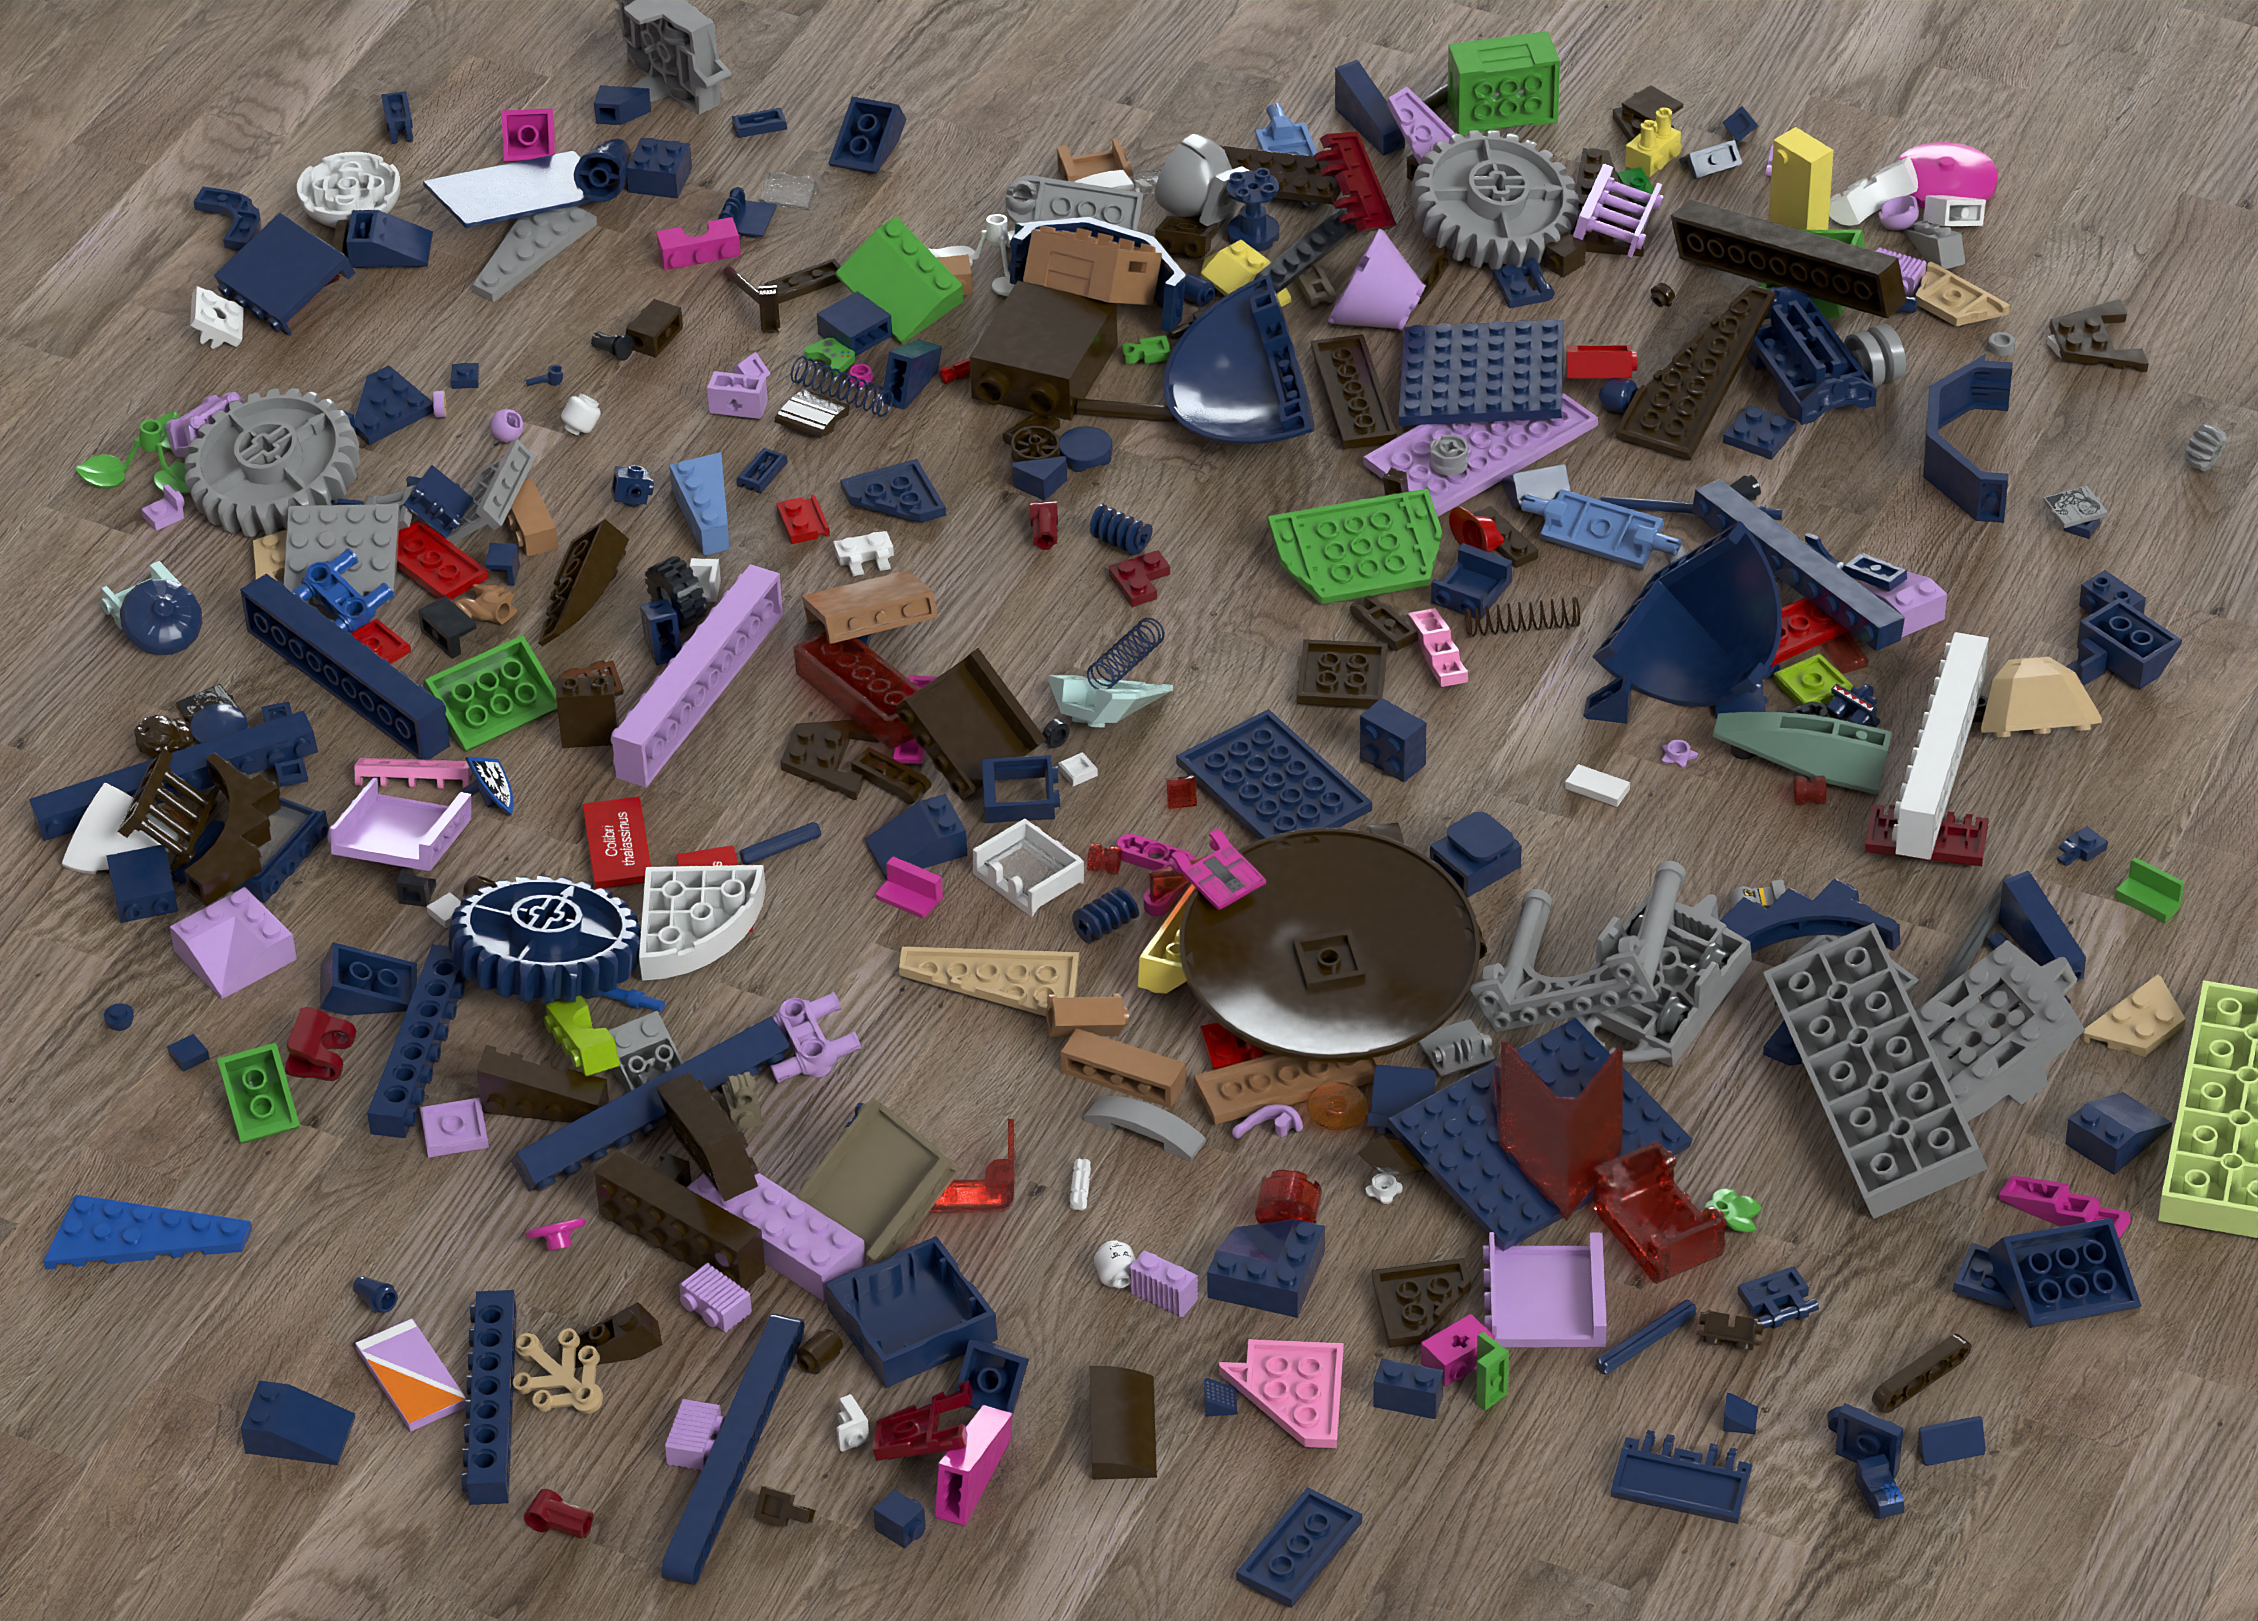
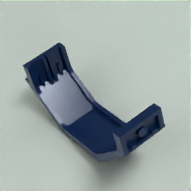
M1090 217L1015 224V234L1010 241L1012 256L1008 265L1011 284L1015 285L1017 281L1024 282L1023 278L1032 229L1040 230V226L1044 225L1056 228L1055 231L1076 232L1077 228L1092 231L1091 236L1098 237V233L1113 236L1112 241L1119 242V239L1122 238L1135 241L1134 246L1139 248L1141 243L1156 246V252L1162 253L1154 300L1163 309L1161 330L1171 332L1182 321L1186 275L1155 237Z
M1986 354L1929 386L1923 477L1974 520L2004 523L2008 473L1980 470L1938 433L1940 428L1970 410L2008 411L2013 362L1985 361Z

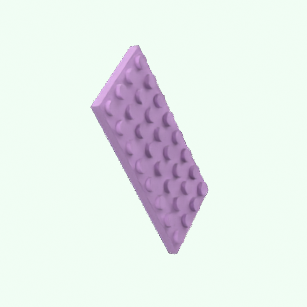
M1563 393L1562 418L1419 425L1363 457V465L1382 479L1391 467L1407 472L1409 492L1428 488L1437 517L1502 481V478L1518 472L1597 427L1598 417ZM1447 434L1462 437L1468 444V466L1464 472L1452 476L1436 473L1430 465L1431 442L1434 439L1439 440L1442 435Z

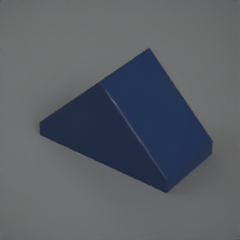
M1066 456L1012 463L1013 487L1045 501L1067 481Z
M1627 672L1589 695L1586 700L1583 716L1590 720L1627 724L1631 707L1632 674Z

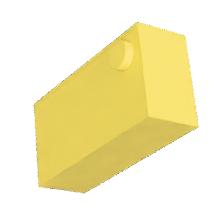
M1797 127L1773 141L1769 221L1799 230H1828L1834 150Z

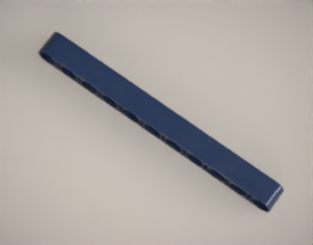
M771 1314L664 1556L661 1570L663 1579L695 1585L698 1582L803 1339L805 1328L803 1319L778 1314Z

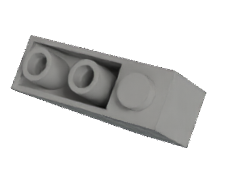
M1928 221L1915 222L1913 227L1904 230L1907 237L1928 263L1932 261L1944 269L1966 264L1961 233L1952 231L1949 227L1942 228L1939 224H1929Z

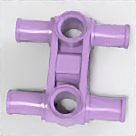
M835 992L812 1002L800 998H790L784 1001L780 1010L775 1013V1017H773L783 1035H787L795 1051V1057L770 1066L777 1083H781V1081L801 1073L812 1077L825 1076L831 1071L832 1065H835V1062H837V1058L862 1049L854 1031L830 1042L825 1039L817 1024L818 1018L841 1010Z

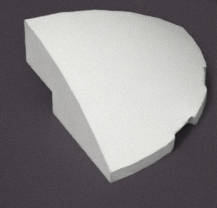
M104 783L75 830L62 861V866L81 873L96 874L97 870H109L106 855L161 844L141 830L139 832L134 830L128 838L117 832L133 797ZM150 814L146 815L150 823L175 841L179 840L181 836Z

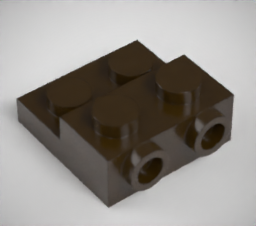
M1167 216L1155 229V239L1169 255L1183 253L1187 254L1189 258H1202L1211 249V239L1217 233L1218 223L1206 226L1199 222V220Z

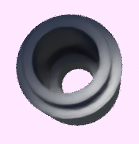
M1192 273L1185 274L1184 299L1200 306H1206L1215 296L1214 284Z

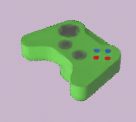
M826 338L804 348V356L807 359L822 360L825 362V365H829L832 369H839L840 372H844L855 362V352L834 338ZM833 371V377L839 374L837 371Z

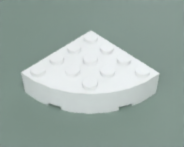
M764 866L646 867L639 952L642 981L666 979L692 972L712 963L736 946L754 925L763 906L766 891Z

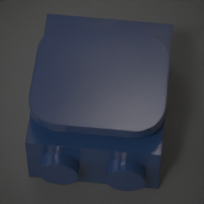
M1473 812L1453 823L1447 829V836L1430 845V859L1453 878L1467 898L1521 867L1522 846L1514 839L1513 834L1485 812Z

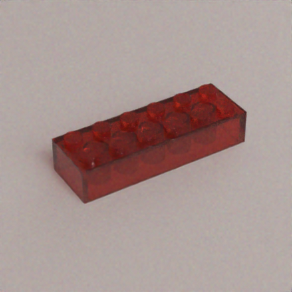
M825 631L793 646L796 674L890 750L915 738L910 729L900 721L898 713L894 708L921 688L859 639L852 638L830 644Z

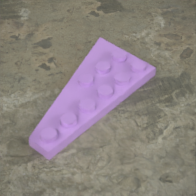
M1408 87L1388 98L1387 106L1419 165L1422 157L1426 152L1433 151L1436 143L1439 141L1449 142L1450 136L1455 134Z

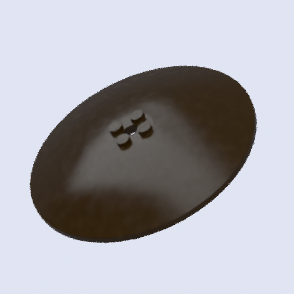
M1311 828L1294 830L1258 840L1241 848L1238 852L1266 879V884L1219 911L1196 888L1182 918L1180 958L1183 972L1193 994L1207 1013L1225 1029L1251 1045L1271 1053L1305 1061L1351 1062L1367 1060L1399 1051L1424 1039L1448 1021L1459 1009L1469 994L1479 966L1480 936L1476 916L1469 900L1453 878L1437 863L1408 845L1388 837L1353 829ZM1326 957H1332L1336 961L1333 963H1326L1322 961V959Z

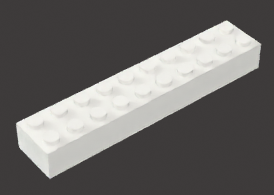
M1955 632L1952 642L1946 643L1944 651L1945 660L1940 662L1938 677L1934 681L1933 694H1930L1927 711L1929 712H1925L1923 716L1922 729L1924 730L1919 729L1916 742L1917 747L1913 748L1911 756L1912 765H1908L1906 770L1905 782L1907 784L1902 783L1899 800L1902 802L1897 801L1895 805L1894 819H1897L1898 823L1894 824L1892 841L1896 842L1895 854L1931 859L1983 689L1989 640L1987 637Z

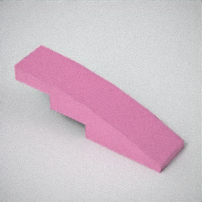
M1433 608L1408 613L1411 626L1418 632V644L1440 686L1445 687L1469 682L1468 671L1460 662L1459 650L1451 640V630L1437 610Z

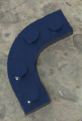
M203 186L194 200L195 210L220 213L233 220L232 226L223 239L224 248L240 251L261 230L259 209L252 204V200L241 193Z

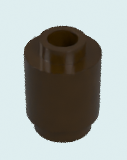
M830 1329L818 1331L797 1350L796 1356L799 1367L806 1373L819 1374L839 1356L840 1350L843 1347L840 1337Z

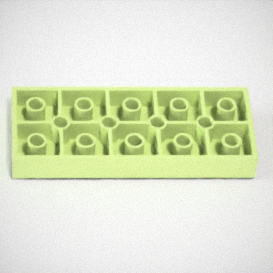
M2203 980L2163 1185L2158 1221L2258 1238V989Z

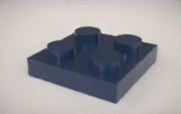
M1748 405L1724 433L1723 443L1772 460L1796 431L1797 422Z
M1844 1403L1839 1411L1835 1454L1857 1463V1460L1885 1454L1889 1462V1471L1894 1479L1900 1469L1903 1427L1872 1415L1863 1409Z

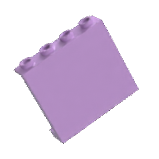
M373 778L366 787H363L358 797L352 800L348 809L341 813L337 822L329 828L328 842L331 843V854L431 871L471 821V794L460 792L450 806L378 794V778Z
M1489 1232V1245H1483V1264H1489V1268H1484V1287H1490V1292H1484V1311H1490V1315H1485V1327L1495 1336V1341L1502 1347H1606L1607 1324L1602 1233L1590 1232L1589 1246H1512L1502 1251L1498 1246H1494V1232Z

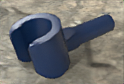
M557 364L549 366L548 374L527 379V386L548 382L554 386L560 385L563 380L562 367Z

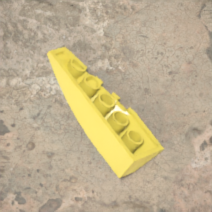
M1193 884L1187 889L1141 954L1139 959L1138 987L1148 989L1153 993L1166 994L1187 981L1180 958V929L1186 906L1196 889Z

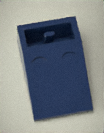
M352 210L347 236L349 262L352 267L363 268L428 266L433 231L380 210Z

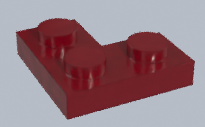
M1159 550L1108 566L1109 576L1132 607L1156 600L1157 590L1150 581L1171 575L1170 565Z

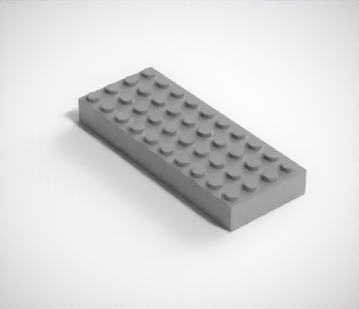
M1875 923L1763 972L1873 1219L1988 1169Z

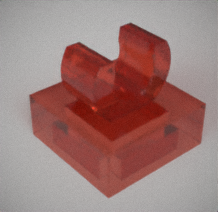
M1194 776L1165 778L1169 809L1197 806Z

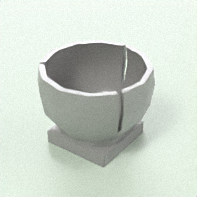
M1191 134L1181 141V144H1178L1167 158L1158 176L1155 197L1157 203L1166 211L1181 217L1201 216L1199 222L1209 226L1234 216L1239 202L1231 198L1227 192L1229 176L1233 172L1250 170L1243 166L1232 169L1225 150L1215 141L1203 135Z

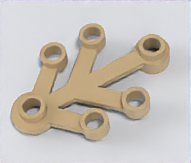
M567 1328L559 1334L558 1340L563 1347L562 1366L543 1351V1345L536 1335L524 1333L517 1338L515 1350L520 1358L526 1362L536 1361L551 1374L550 1376L531 1378L528 1373L522 1372L513 1379V1386L519 1394L525 1395L531 1391L540 1390L534 1394L532 1399L533 1404L540 1412L549 1411L551 1408L574 1406L579 1412L591 1414L601 1407L603 1393L600 1387L595 1384L596 1365L600 1360V1355L593 1346H584L579 1351L578 1358L584 1365L582 1382L580 1383L574 1378L576 1347L580 1343V1338L575 1330ZM573 1337L571 1341L565 1342L567 1338ZM593 1354L590 1359H585L587 1355ZM523 1381H527V1383L524 1386L520 1387V1384ZM565 1387L571 1393L551 1396L544 1389ZM547 1398L545 1403L539 1404L542 1399Z

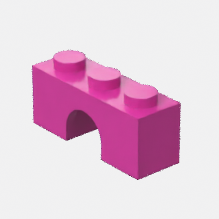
M733 218L707 222L708 232L698 237L686 235L682 227L656 231L658 253L664 270L741 256L739 234Z

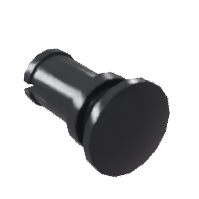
M597 331L594 333L595 336H592L591 344L593 348L609 351L611 355L616 356L619 360H627L633 352L634 341L630 335L611 336Z

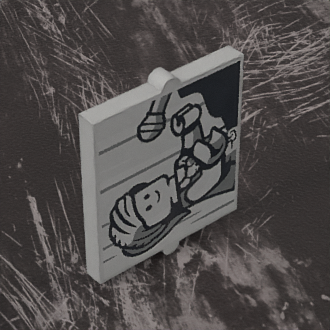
M2088 486L2047 496L2043 499V502L2051 511V516L2056 517L2063 528L2108 516V511L2100 503V498L2096 497Z

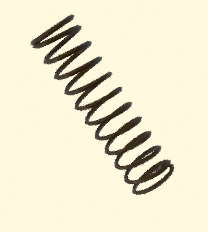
M1576 596L1572 598L1573 617L1570 625L1566 614L1564 598L1561 599L1562 620L1559 626L1555 614L1554 601L1551 599L1550 626H1548L1545 619L1543 601L1540 600L1539 628L1536 625L1532 602L1530 601L1528 629L1525 626L1521 603L1519 602L1517 630L1514 626L1510 604L1508 603L1506 631L1503 627L1500 607L1497 604V627L1495 632L1491 624L1489 607L1487 605L1485 633L1482 630L1478 607L1476 606L1474 634L1472 633L1471 613L1467 607L1465 609L1467 635L1475 637L1479 627L1481 634L1486 636L1489 626L1491 632L1496 635L1499 631V624L1502 631L1507 634L1510 629V622L1516 633L1520 630L1521 622L1527 632L1531 629L1532 622L1538 631L1541 629L1543 621L1547 629L1552 628L1553 621H1555L1556 626L1560 629L1564 624V618L1570 628L1574 625V622L1578 627L1581 619L1579 601ZM1576 605H1577L1578 621H1577V616H1576Z

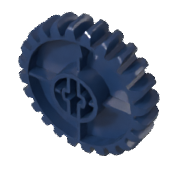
M538 875L536 880H530L527 876L515 877V882L512 883L506 879L495 881L493 888L489 886L480 887L475 890V895H468L461 900L460 906L455 908L449 926V950L452 954L454 965L461 969L462 975L469 980H477V986L482 989L491 990L496 988V995L508 998L514 994L518 995L519 1001L531 1002L533 998H538L541 1003H554V999H561L564 1003L576 1002V996H582L585 999L598 997V990L604 993L616 989L617 983L625 982L630 978L631 971L635 970L639 963L641 927L638 924L636 913L628 908V903L618 897L612 898L613 893L603 888L593 890V884L581 881L578 884L572 883V878L566 877L551 880L550 876Z

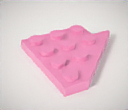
M1249 1339L1247 1363L1219 1362V1374L1304 1447L1337 1448L1344 1343Z

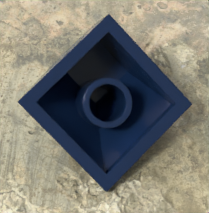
M982 1339L969 1340L955 1392L960 1391L958 1388L959 1384L969 1381L973 1390L972 1404L967 1405L968 1407L980 1410L985 1405L1014 1414L1029 1358L1010 1348Z

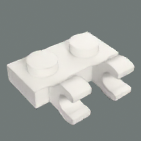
M887 531L873 532L868 535L833 541L834 551L840 566L849 565L852 576L864 574L861 563L874 559L880 571L891 569L888 558L894 556V550Z

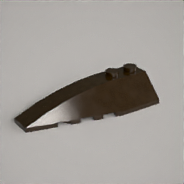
M606 519L570 542L553 584L557 586V590L554 589L550 595L553 603L547 607L546 615L549 618L543 623L538 642L542 647L576 624L594 606L610 581L616 577L618 573L617 566L626 555L625 548L629 538Z

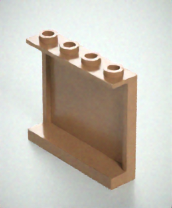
M909 570L802 595L807 623L820 620L825 625L827 640L830 644L938 618L933 590Z

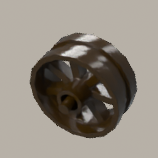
M1034 425L1018 430L1011 440L1012 462L1060 457L1058 435L1044 426Z

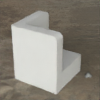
M691 558L690 567L693 570L694 577L697 576L700 581L698 584L703 588V597L706 598L707 602H717L721 582L719 559Z

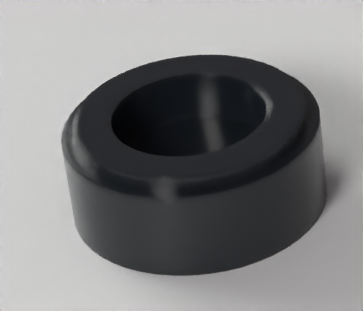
M1061 719L1050 721L1042 732L1046 738L1044 743L1050 748L1060 747L1069 736V726Z

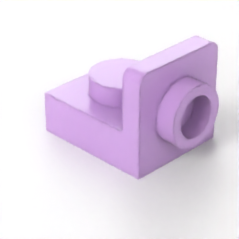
M168 484L163 486L164 499L141 509L142 517L156 531L184 518L183 506H185L183 496L179 491L175 492Z

